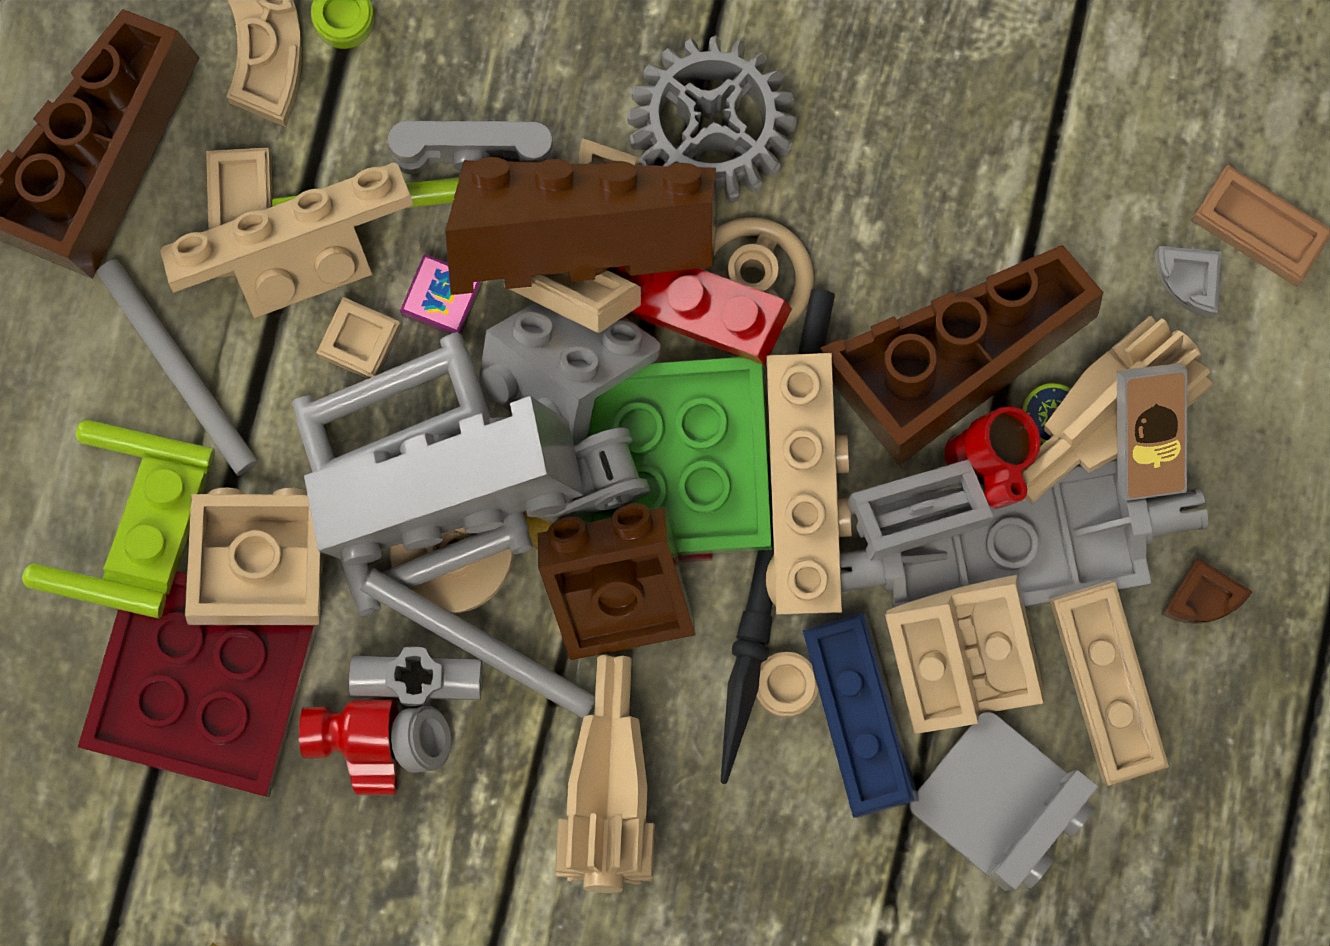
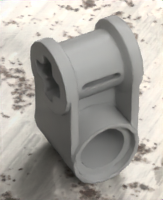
M623 427L602 431L582 440L574 446L584 496L565 500L566 509L537 518L551 524L558 519L569 516L578 517L583 520L605 510L633 503L646 496L651 490L647 479L639 478L628 447L633 441L630 430Z

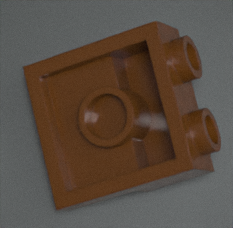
M627 504L617 509L613 513L612 518L585 523L581 518L569 516L555 521L551 524L548 531L537 533L538 569L570 660L695 636L694 616L680 573L679 554L665 507L649 510L643 504Z

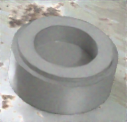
M420 706L404 709L396 716L391 729V745L396 760L405 770L411 773L437 770L445 764L451 749V732L445 717L438 709L432 706Z

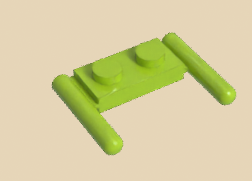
M82 420L75 430L76 439L80 444L142 458L103 568L104 576L101 579L32 563L23 571V584L26 588L159 619L162 616L166 595L170 593L189 536L191 494H203L206 486V476L213 465L215 449L92 420Z

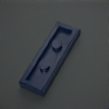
M862 612L803 630L853 818L867 816L919 801L868 614Z

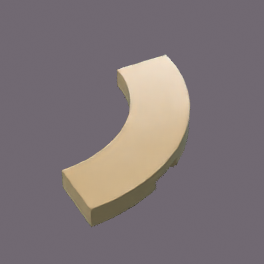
M227 0L236 22L238 52L233 80L226 98L234 106L286 127L295 104L302 67V35L294 0Z

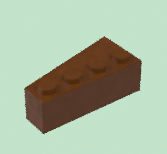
M124 9L119 12L71 71L74 78L55 102L52 103L47 100L35 115L33 120L37 124L13 153L7 150L0 158L1 242L88 278H94L200 58L178 30Z
M496 157L482 158L477 161L464 160L445 230L451 295L474 293L473 282L504 279L505 289L532 287L531 276L563 272L569 274L571 282L595 280V276L604 273L610 267L624 266L625 271L630 276L712 267L717 233L716 168L697 167L689 163H675L669 166L633 165L625 161H612L606 164H574L561 159H549L542 162H507Z
M1061 245L986 277V282L957 294L952 291L931 300V305L899 319H896L894 316L871 326L870 331L845 342L840 339L820 348V353H831L834 387L900 466L1096 319L1104 292L1069 251Z

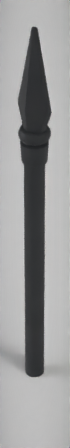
M822 289L811 290L798 354H819L820 348L825 346L835 298L834 293ZM771 484V501H772V484ZM774 549L758 550L746 611L742 613L736 636L740 640L735 641L732 645V654L737 658L727 688L720 780L722 784H727L759 690L761 662L766 661L769 656V649L765 644H769L773 619L770 615L773 603L767 592L766 572L769 562L774 555Z

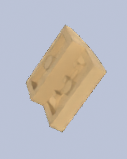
M1017 575L947 590L886 611L885 616L915 734L978 724L979 715L985 712L1044 703L1045 691Z

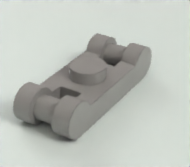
M403 121L394 125L388 136L389 148L392 152L394 163L399 165L403 173L410 175L421 173L427 168L429 163H453V167L461 171L464 160L477 161L487 157L501 158L507 162H542L554 159L551 132L545 125L538 122Z

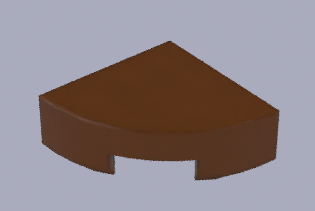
M1197 558L1190 565L1163 610L1162 615L1175 621L1190 624L1212 622L1237 610L1250 597L1252 591Z

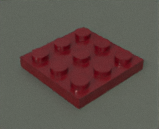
M177 571L170 593L166 595L165 607L159 619L118 609L78 748L270 797L318 625H188L185 617L187 573Z

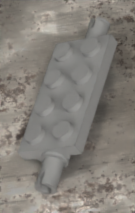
M1117 460L1111 461L1091 473H1088L1082 466L1075 467L1033 504L1026 499L1025 501L1022 500L1000 509L990 507L994 517L988 526L870 561L866 549L839 553L840 572L849 571V573L840 574L841 592L883 585L886 591L889 590L892 608L947 590L1017 575L1024 606L1029 608L1050 604V598L1109 580L1116 582L1118 592L1147 587L1151 584L1146 559L1147 544H1151L1153 537L1195 529H1207V509L1187 513L1180 512L1197 509L1200 504H1205L1204 495L1200 489H1192L1190 492L1126 501L1118 494ZM985 483L980 484L983 491L986 488ZM961 487L927 493L873 508L874 516L964 491V489ZM971 505L882 531L881 533L883 536L970 511L972 507Z

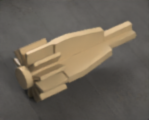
M1148 316L1114 345L1110 351H1107L1087 368L1045 424L1044 431L1051 438L1040 447V452L1035 461L1022 469L1023 480L1028 489L1023 501L1027 499L1031 504L1036 502L1078 464L1088 473H1091L1117 459V371L1179 363L1187 369V408L1210 389L1213 383L1206 376L1211 372L1208 367L1198 362L1201 359V353L1196 344L1181 331L1176 330L1171 334L1166 320L1161 318L1156 322L1152 316Z
M601 655L597 657L594 715L584 716L568 782V820L559 819L557 828L556 877H567V881L570 882L584 880L583 889L596 893H618L623 891V882L638 885L641 884V880L652 881L655 824L646 823L647 779L640 723L638 718L629 716L632 658L623 655L618 657Z

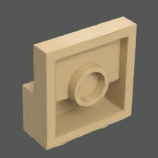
M217 488L211 490L208 494H191L185 608L187 624L320 625L323 553L319 552L317 548L307 491L298 488H283L276 490L273 495L246 494L235 488Z

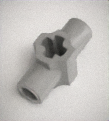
M403 647L398 657L352 656L349 672L350 696L400 698L401 703L406 708L430 706L434 699L481 700L482 660L432 658L427 648ZM421 662L422 668L428 674L433 675L431 685L421 684L422 693L412 695L411 689L405 683L400 682L402 672L411 673V664Z

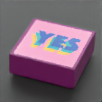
M424 254L402 304L400 313L406 318L447 334L456 332L462 334L483 281L473 282L474 293L451 295L448 263Z

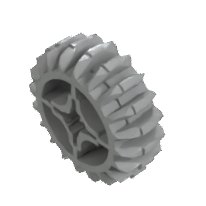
M715 35L710 38L708 51L699 52L698 44L694 39L690 38L685 41V57L682 59L675 51L667 48L662 52V62L666 70L648 64L644 69V78L648 85H636L632 90V100L639 107L628 110L627 122L629 125L639 129L630 135V145L632 149L647 150L640 158V165L669 166L675 163H689L697 167L716 168V189L724 188L725 196L731 203L739 199L738 183L740 182L748 190L757 193L762 187V180L758 171L767 176L775 177L780 171V163L775 156H788L792 148V142L784 135L795 131L796 117L784 112L793 106L794 98L791 92L777 91L783 84L784 76L782 72L776 70L762 75L767 57L761 52L754 55L749 61L744 60L745 44L741 40L735 42L731 53L721 52V40ZM709 79L725 81L720 87L713 90H701L691 84L696 81ZM746 94L753 99L762 117L763 130L757 141L746 134L747 126L736 116L741 107V100ZM668 101L677 107V116L687 124L686 130L682 133V142L676 149L666 138L660 124L662 110ZM723 111L722 126L713 122L707 129L703 127L700 131L701 115L711 119L716 113L720 114ZM713 150L722 151L732 158L739 155V157L722 163H703L698 161L705 153Z

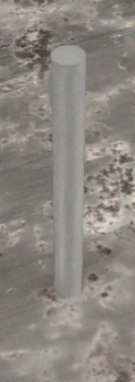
M113 259L103 264L97 270V275L236 475H242L252 469L258 463V460L118 259Z
M372 568L360 589L362 592L577 716L584 718L594 705L595 696L375 568Z

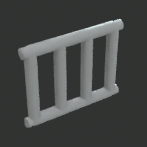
M456 332L445 336L440 340L442 348L316 401L312 395L293 400L292 406L296 415V423L312 473L372 451H386L391 454V458L401 455L400 445L404 443L403 440L423 433L432 435L446 434L454 437L461 434L460 420L480 413L488 414L489 418H491L462 334ZM449 373L460 407L339 457H334L324 424ZM520 512L503 517L504 525L497 529L477 533L382 573L410 589L507 549H510L511 554L528 552L533 548L524 513ZM341 560L359 615L369 616L380 610V601L360 590L371 571L369 563L344 565L343 560Z

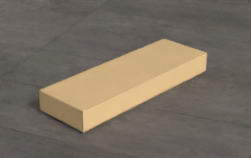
M1109 580L1050 598V604L1102 783L1110 786L1169 767L1116 582Z

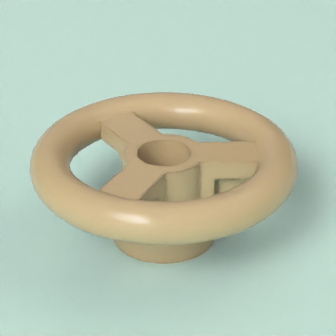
M739 218L717 227L714 255L723 245L733 239L744 236L759 237L756 244L743 245L732 254L727 271L711 272L712 274L779 297L774 291L779 271L778 261L773 254L776 245L778 244L790 257L795 271V286L792 296L788 301L792 310L781 331L783 332L793 325L806 310L811 290L814 287V270L805 246L789 229L777 222L764 218ZM709 267L698 268L707 272L709 271ZM755 267L762 272L764 278L758 283L751 284L744 281L740 273L745 268Z

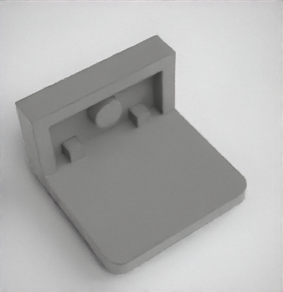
M535 302L486 330L479 383L481 389L493 401L501 404L510 412L511 402L528 396H532L569 421L573 444L576 446L588 436L595 398L655 362L659 357L661 345L655 338L625 316L598 334Z
M985 712L979 715L978 724L969 726L917 791L919 801L910 803L909 807L915 817L1003 890H1016L1021 883L1030 889L1040 880L1053 863L1055 858L1047 850L1062 832L1066 833L1069 837L1075 835L1095 810V806L1088 799L1098 786L1079 770L1066 773L996 714Z

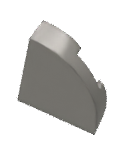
M1159 246L1155 251V263L1158 276L1165 290L1178 304L1198 315L1213 318L1218 312L1221 252Z

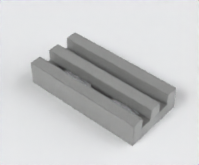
M969 460L852 493L847 502L851 515L856 514L859 521L856 528L860 537H865L867 540L866 552L870 561L988 526L994 517ZM961 483L964 491L913 504L912 506L876 517L872 511L876 507ZM970 505L972 507L970 511L883 536L881 533L882 531Z

